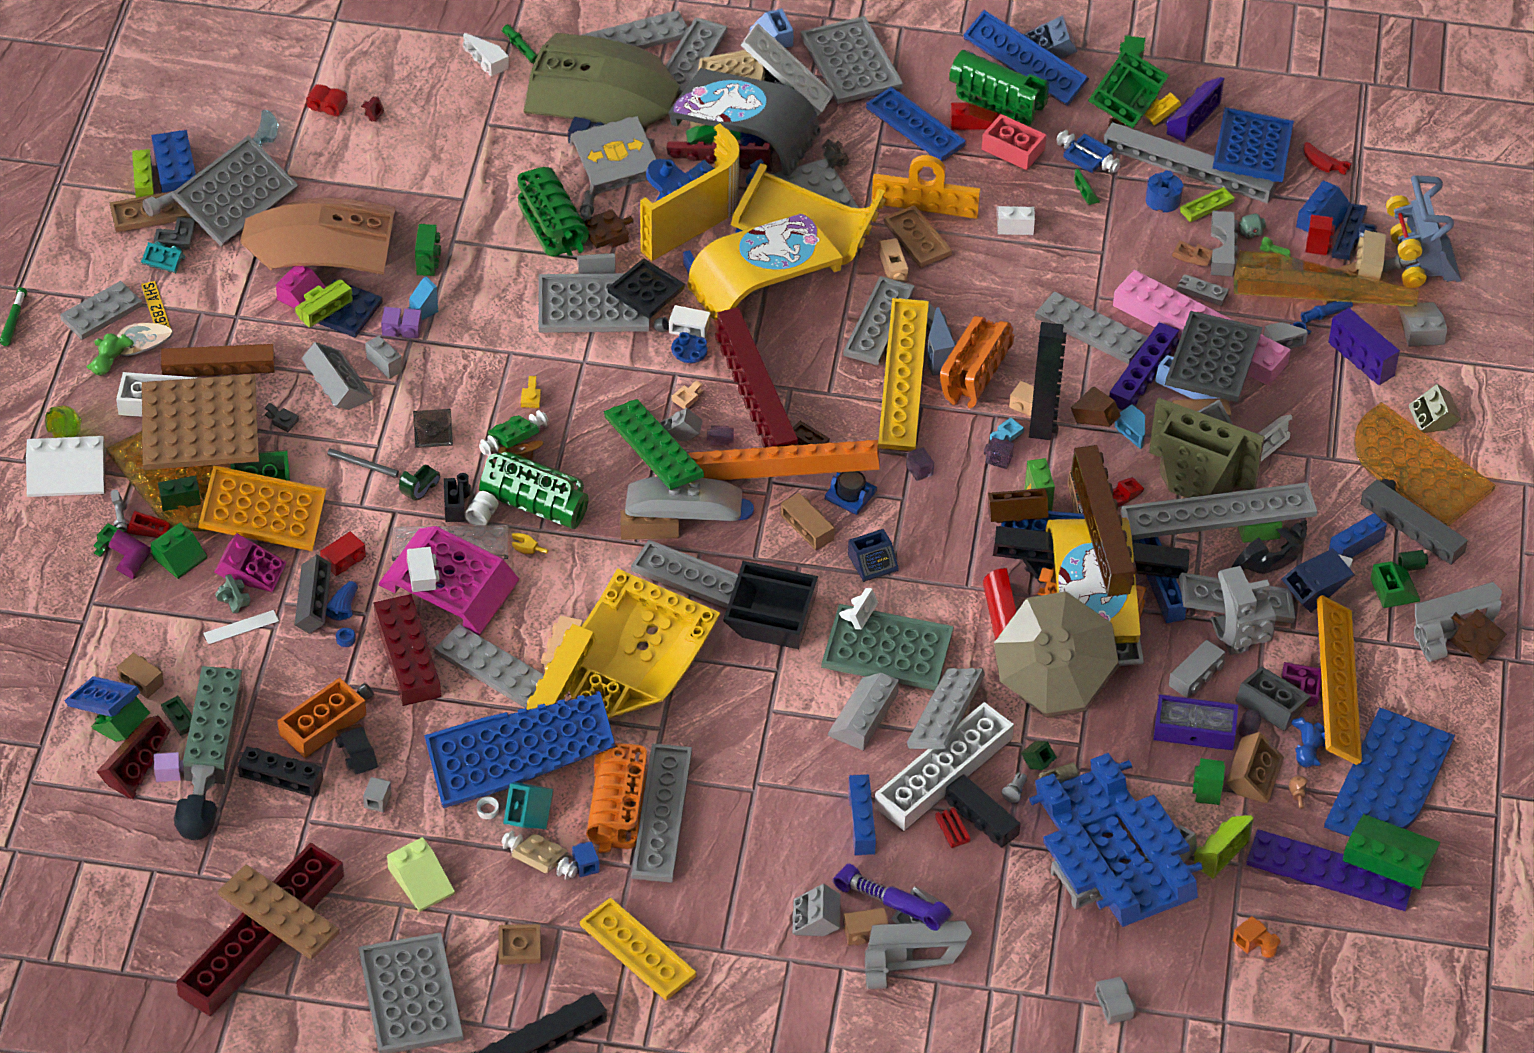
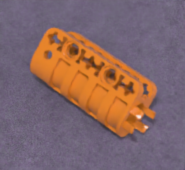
M973 317L940 371L943 394L951 404L956 405L961 395L970 398L967 403L968 408H973L985 390V386L989 384L993 374L997 371L1001 361L1004 360L1008 350L1014 343L1015 335L1012 332L1014 329L1010 322L999 321V323L995 322L994 324L990 320L986 322L985 317Z

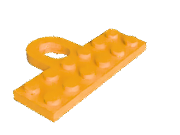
M921 155L912 160L909 178L874 174L872 200L875 199L877 190L881 189L885 191L883 199H886L884 206L906 209L915 205L919 211L977 219L980 188L945 184L946 167L944 163L934 156ZM923 167H930L933 169L936 178L932 181H925L920 178L919 173Z

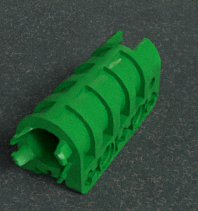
M540 167L520 173L517 177V184L521 191L518 195V205L544 252L549 256H558L567 253L568 256H573L571 251L578 250L579 254L584 251L583 245L589 237V230L578 214L576 207L570 200L555 171L550 167Z

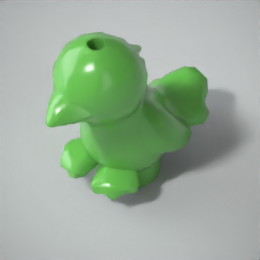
M106 334L103 340L98 338L94 343L96 346H99V355L86 366L87 369L98 376L105 375L111 369L114 359L122 353L124 348L134 344L133 340L125 334L119 338L115 334Z

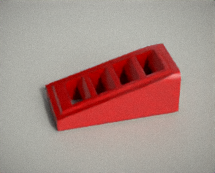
M134 511L127 533L158 538L169 530L171 522Z

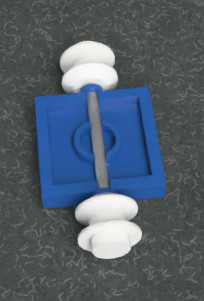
M1068 130L1058 134L1057 144L1058 146L1064 144V149L1066 150L1063 158L1091 173L1100 165H1102V170L1104 171L1109 169V174L1116 173L1119 170V158L1113 160V149L1085 133L1077 141H1075V134L1068 135Z

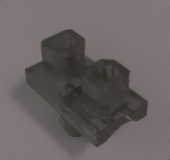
M828 139L822 145V149L825 150L823 154L828 160L829 167L833 169L835 165L844 167L848 164V155L843 151L840 141L834 143Z

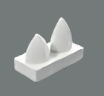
M865 588L862 595L851 600L854 605L853 608L839 613L843 619L852 622L855 629L862 630L879 603L872 588Z

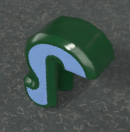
M427 464L423 465L414 475L404 471L399 479V490L412 500H420L430 487L433 488L440 480V472Z

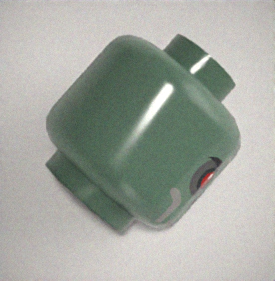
M1257 213L1243 216L1239 222L1241 235H1244L1247 239L1262 236L1263 229H1266L1265 219L1261 218Z

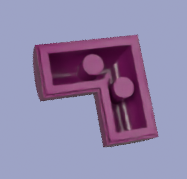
M120 529L115 532L108 547L124 555L116 570L131 579L134 578L152 551L151 547Z
M1284 662L1281 678L1290 684L1299 685L1300 690L1311 696L1306 704L1307 707L1317 705L1322 681L1321 669Z

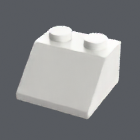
M997 206L998 234H1034V207Z

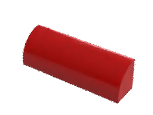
M1007 568L994 570L983 579L995 641L1016 614Z

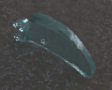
M268 110L261 111V122L253 137V140L261 148L265 142H274L278 133L277 120Z

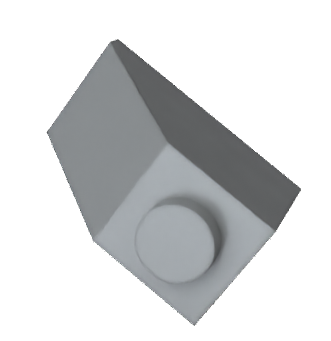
M1284 322L1265 326L1264 336L1289 349L1306 345L1308 332L1305 329Z

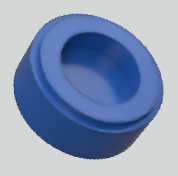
M341 628L336 633V642L341 647H350L356 641L355 632L351 628Z

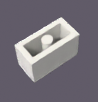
M677 305L674 306L669 319V333L675 335L687 332L689 335L705 338L710 326V312Z
M431 547L407 549V564L412 592L436 590V582H439V572L434 569V566H436V555L431 553Z

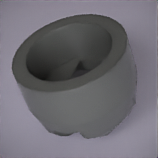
M666 317L656 319L654 322L655 330L658 332L668 331V319Z
M363 683L357 688V693L364 700L374 696L372 689L367 683Z

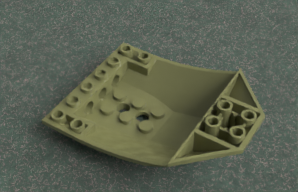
M555 33L541 47L531 70L524 113L569 119L579 117L591 120L592 123L602 122L605 125L609 122H617L628 117L638 116L642 128L669 114V110L672 108L679 92L680 85L658 56L639 47L605 38ZM586 65L590 66L586 71L581 70Z

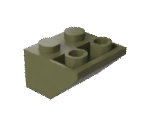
M1436 384L1409 404L1421 434L1448 430L1461 420L1451 393L1439 384Z

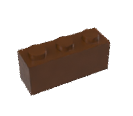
M1046 489L988 493L990 521L1002 523L1012 520L1022 521L1024 519L1040 520L1048 518V496Z

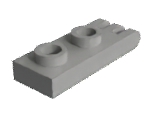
M1183 275L1176 287L1179 292L1220 306L1223 305L1229 293L1227 288L1189 275Z

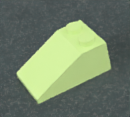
M423 837L387 855L388 870L419 912L455 894L437 857Z

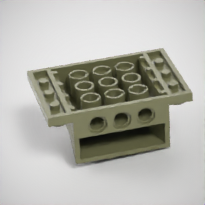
M1158 398L1155 405L1149 453L1161 457L1159 473L1168 490L1177 495L1190 498L1233 492L1236 485L1244 489L1253 490L1257 487L1265 436Z

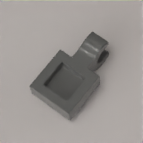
M271 403L265 407V410H267L265 416L272 419L274 426L286 432H289L299 421L298 415L285 408L279 411Z

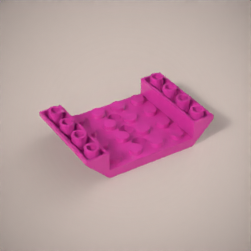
M437 526L418 529L381 579L379 586L395 594L401 587L463 618V627L480 636L519 582V578L502 558ZM431 547V553L436 555V566H434V569L439 572V582H436V584L441 583L444 587L436 588V590L412 592L407 564V549ZM456 556H462L464 557V560L458 561L454 558ZM451 569L454 573L448 575L444 571Z

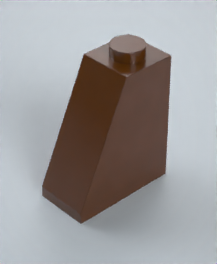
M1096 387L1088 390L1071 407L1076 423L1110 427L1121 416L1115 400Z

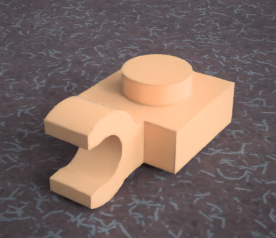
M697 380L689 388L684 385L672 395V401L683 409L689 408L698 400V396L702 394L703 390L700 387L703 384Z

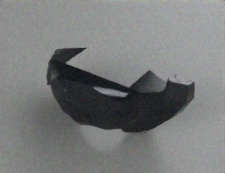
M1307 521L1298 522L1291 528L1276 529L1288 541L1280 547L1281 551L1269 553L1267 546L1260 538H1257L1237 557L1231 568L1241 566L1243 571L1249 569L1256 573L1266 574L1292 563L1302 551L1307 535Z

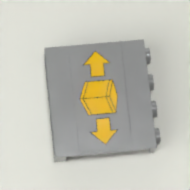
M638 116L628 117L617 122H609L599 127L594 126L588 130L576 131L571 134L570 145H575L590 180L589 190L591 193L593 191L595 194L647 180L646 170L650 162L655 160L656 157Z

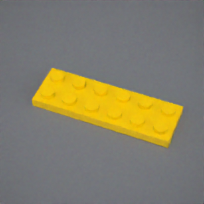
M611 897L580 920V926L665 1001L696 977L694 969Z

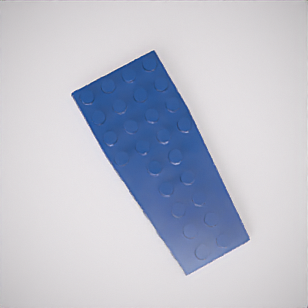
M598 691L596 695L587 697L580 695L577 696V699L565 701V699L558 700V703L552 705H537L538 708L530 710L523 708L512 714L505 712L483 717L424 735L443 809L508 789L512 782H526L615 747L616 744L601 692Z

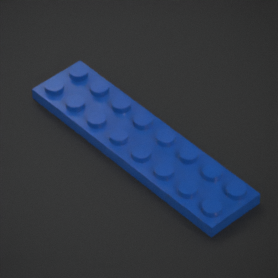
M986 10L981 12L963 35L964 39L1011 70L1025 76L1032 74L1049 81L1048 94L1066 106H1069L1089 81L1086 75Z

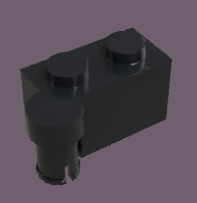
M466 473L457 475V483L455 478H444L445 522L465 521L464 498L471 495L469 476Z

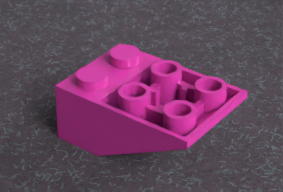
M236 533L227 545L214 572L223 578L231 574L234 580L242 579L245 586L272 592L287 562Z

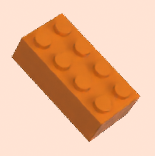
M339 677L278 719L279 735L306 758L335 738L337 730L352 726L366 716L365 700Z

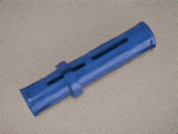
M1347 296L1326 305H1317L1314 309L1302 312L1300 317L1304 324L1317 319L1322 320L1327 315L1352 308L1353 301Z

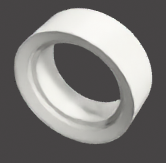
M483 797L477 802V814L481 818L493 819L498 815L499 803L495 798ZM485 804H491L495 807V810L491 813H484L480 808Z

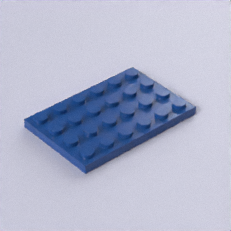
M1225 107L1212 169L1232 172L1237 175L1252 176L1253 178L1267 179L1272 182H1283L1294 121Z

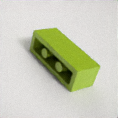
M150 149L133 150L136 198L154 195Z

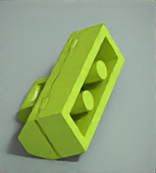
M337 280L324 289L318 285L304 294L306 300L295 307V312L300 320L311 328L353 301L352 288L344 283L343 280Z

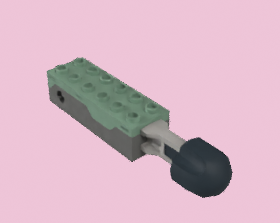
M202 666L183 759L184 780L192 781L194 789L193 794L188 795V798L178 800L174 816L176 829L183 838L189 840L203 839L211 832L215 823L217 807L213 801L205 800L206 793L215 783L225 784L243 692L242 669Z

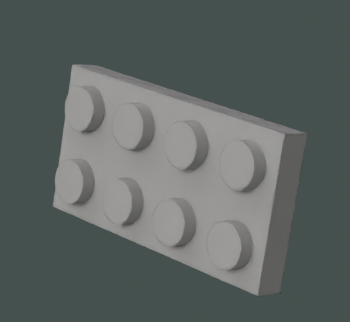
M119 281L60 314V318L83 340L142 307L143 304L141 299L122 281Z

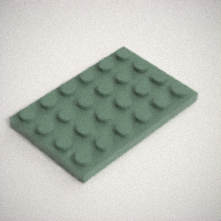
M839 604L821 668L865 677L883 673L898 679L900 684L936 690L940 682L954 626L873 611L862 630L855 629L852 622L843 619L839 614L854 606Z

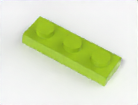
M1222 187L1181 206L1180 212L1192 222L1234 203V197L1225 187Z

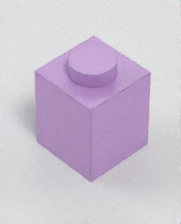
M179 752L154 754L156 782L181 780L180 772H184L183 760L179 758Z

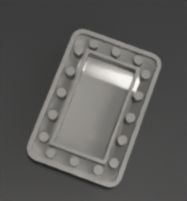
M659 477L645 478L628 485L625 513L636 517L736 521L741 517L742 489L724 481L700 478L669 490Z

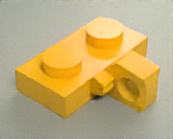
M1170 92L1161 100L1156 98L1144 116L1155 126L1182 104Z

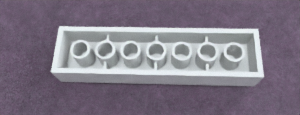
M985 702L982 703L959 723L946 749H927L875 793L874 808L905 831L945 797L948 785L963 774L967 777L1011 741L1014 724Z

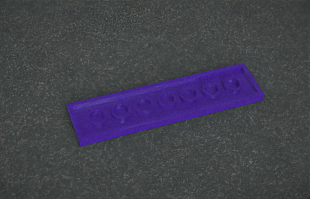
M1257 829L1246 865L1401 911H1406L1413 888L1344 862V854Z

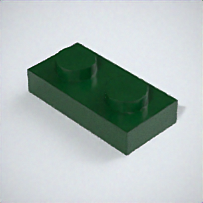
M176 696L161 704L163 712L180 736L189 732L192 714L180 697Z

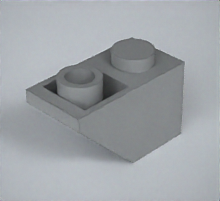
M685 408L680 412H676L673 416L662 420L660 424L675 440L688 441L700 434L702 419L688 408Z

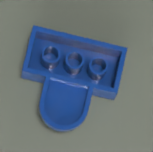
M655 159L650 162L646 170V178L660 192L656 200L658 201L714 168L703 160L684 173L670 159Z

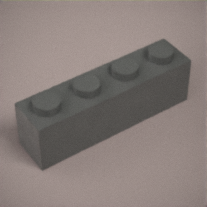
M315 555L301 565L294 625L308 634L325 624L332 563L318 555Z

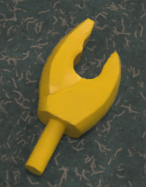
M512 533L513 539L522 542H512V546L516 551L522 554H534L536 551L548 554L549 550L539 547L538 542L531 536L522 533Z

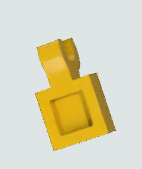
M529 376L528 388H522L521 407L540 408L541 389H536V376Z

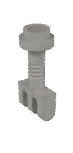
M113 490L111 498L115 506L117 518L113 524L115 527L126 532L129 521L124 519V501L118 490Z

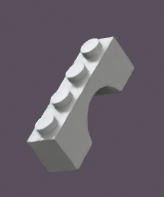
M1213 211L1211 236L1219 239L1224 245L1212 251L1211 275L1233 276V270L1237 269L1238 258H1234V256H1237L1238 245H1234V243H1237L1238 233L1234 232V230L1237 231L1238 220H1234V212Z

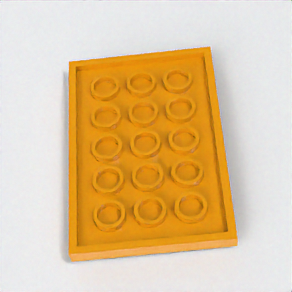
M213 466L198 528L230 535H236L237 533L245 538L313 551L326 488Z

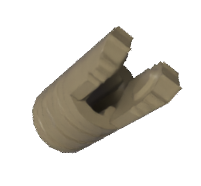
M1073 762L1039 774L1040 778L1054 774L1059 783L1079 776L1077 767Z

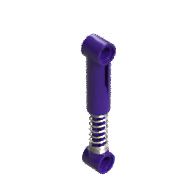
M846 864L833 878L834 885L842 892L846 893L851 889L867 896L870 895V897L879 899V901H882L884 905L923 921L928 928L934 931H938L951 916L950 909L944 903L937 901L933 904L896 887L881 886V883L872 882L867 877L864 878L860 871L852 864Z

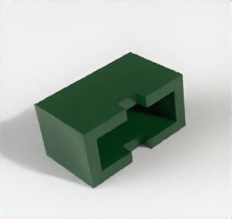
M196 476L158 482L163 511L178 509V506L182 505L186 507L201 505Z

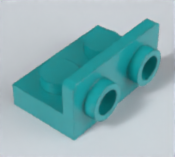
M148 242L141 263L176 273L181 259L185 260L186 256L178 247L172 246L168 248L160 242H155L154 244Z

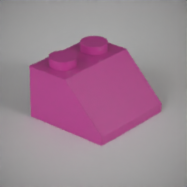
M293 266L276 284L277 300L295 308L306 300L304 294L318 285L323 289L326 286L312 269L306 266Z

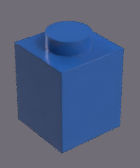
M592 841L573 846L572 859L576 861L579 877L599 873V859Z

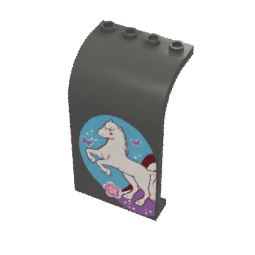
M703 68L698 70L669 110L672 126L678 127L682 120L709 126L721 124L728 130L752 134L764 139L778 153L783 175L790 176L797 168L798 163L804 158L805 153L821 132L814 107L805 96L795 89L777 83Z

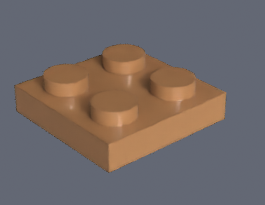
M540 924L499 925V964L541 963Z

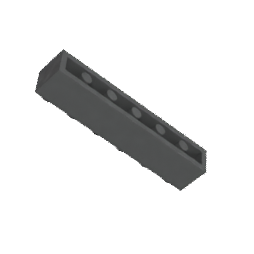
M1376 479L1362 492L1361 505L1450 565L1465 553L1468 542L1466 538Z

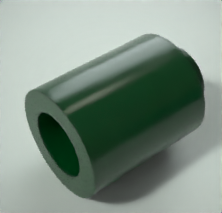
M1423 550L1400 552L1398 554V565L1407 571L1425 569L1426 565H1428V555L1424 554Z

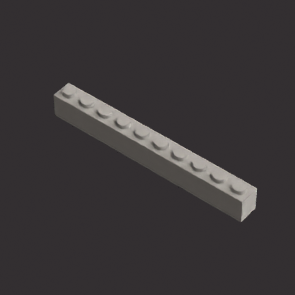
M1113 122L1104 135L1103 144L1112 148L1113 152L1220 188L1225 187L1229 191L1265 203L1269 202L1275 191L1276 182L1212 169L1215 156Z

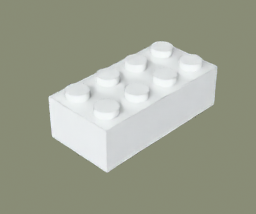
M123 372L116 399L118 415L142 417V382L193 379L197 377Z

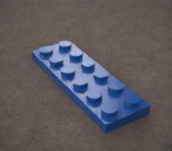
M893 87L888 88L867 102L866 108L931 156L941 161H944L966 146L965 139Z

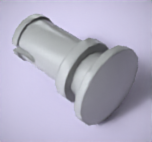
M1020 772L1016 773L1013 781L1003 788L1002 796L1008 802L1017 803L1020 801L1022 788L1028 780L1024 773L1021 776Z

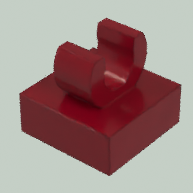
M372 97L370 101H365L361 105V108H365L366 112L364 114L369 117L370 121L376 122L385 111L379 97Z

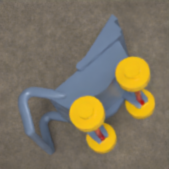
M1414 175L1411 177V182L1416 199L1411 201V204L1408 198L1402 195L1391 197L1386 202L1387 213L1400 221V224L1395 225L1390 230L1392 242L1398 244L1399 257L1406 261L1417 259L1419 262L1409 264L1406 267V270L1402 273L1403 284L1408 288L1420 287L1425 283L1426 275L1443 276V280L1447 282L1454 280L1461 282L1462 279L1449 236L1446 234L1453 228L1454 220L1450 216L1435 215L1430 199L1442 189L1443 181L1439 177ZM1420 183L1436 184L1424 195L1422 194ZM1439 223H1447V224H1446L1445 226L1441 227V225H1440Z

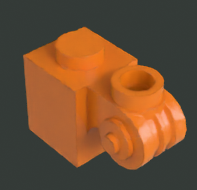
M1253 916L1234 930L1233 942L1247 954L1257 946L1262 947L1261 954L1266 958L1274 957L1277 946L1281 943L1280 938L1276 934L1267 932L1265 925Z

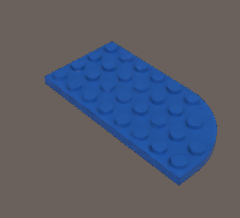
M1380 707L1361 746L1362 762L1358 765H1352L1325 821L1324 828L1350 837L1362 815L1366 814L1407 829L1418 818L1454 741L1455 735Z

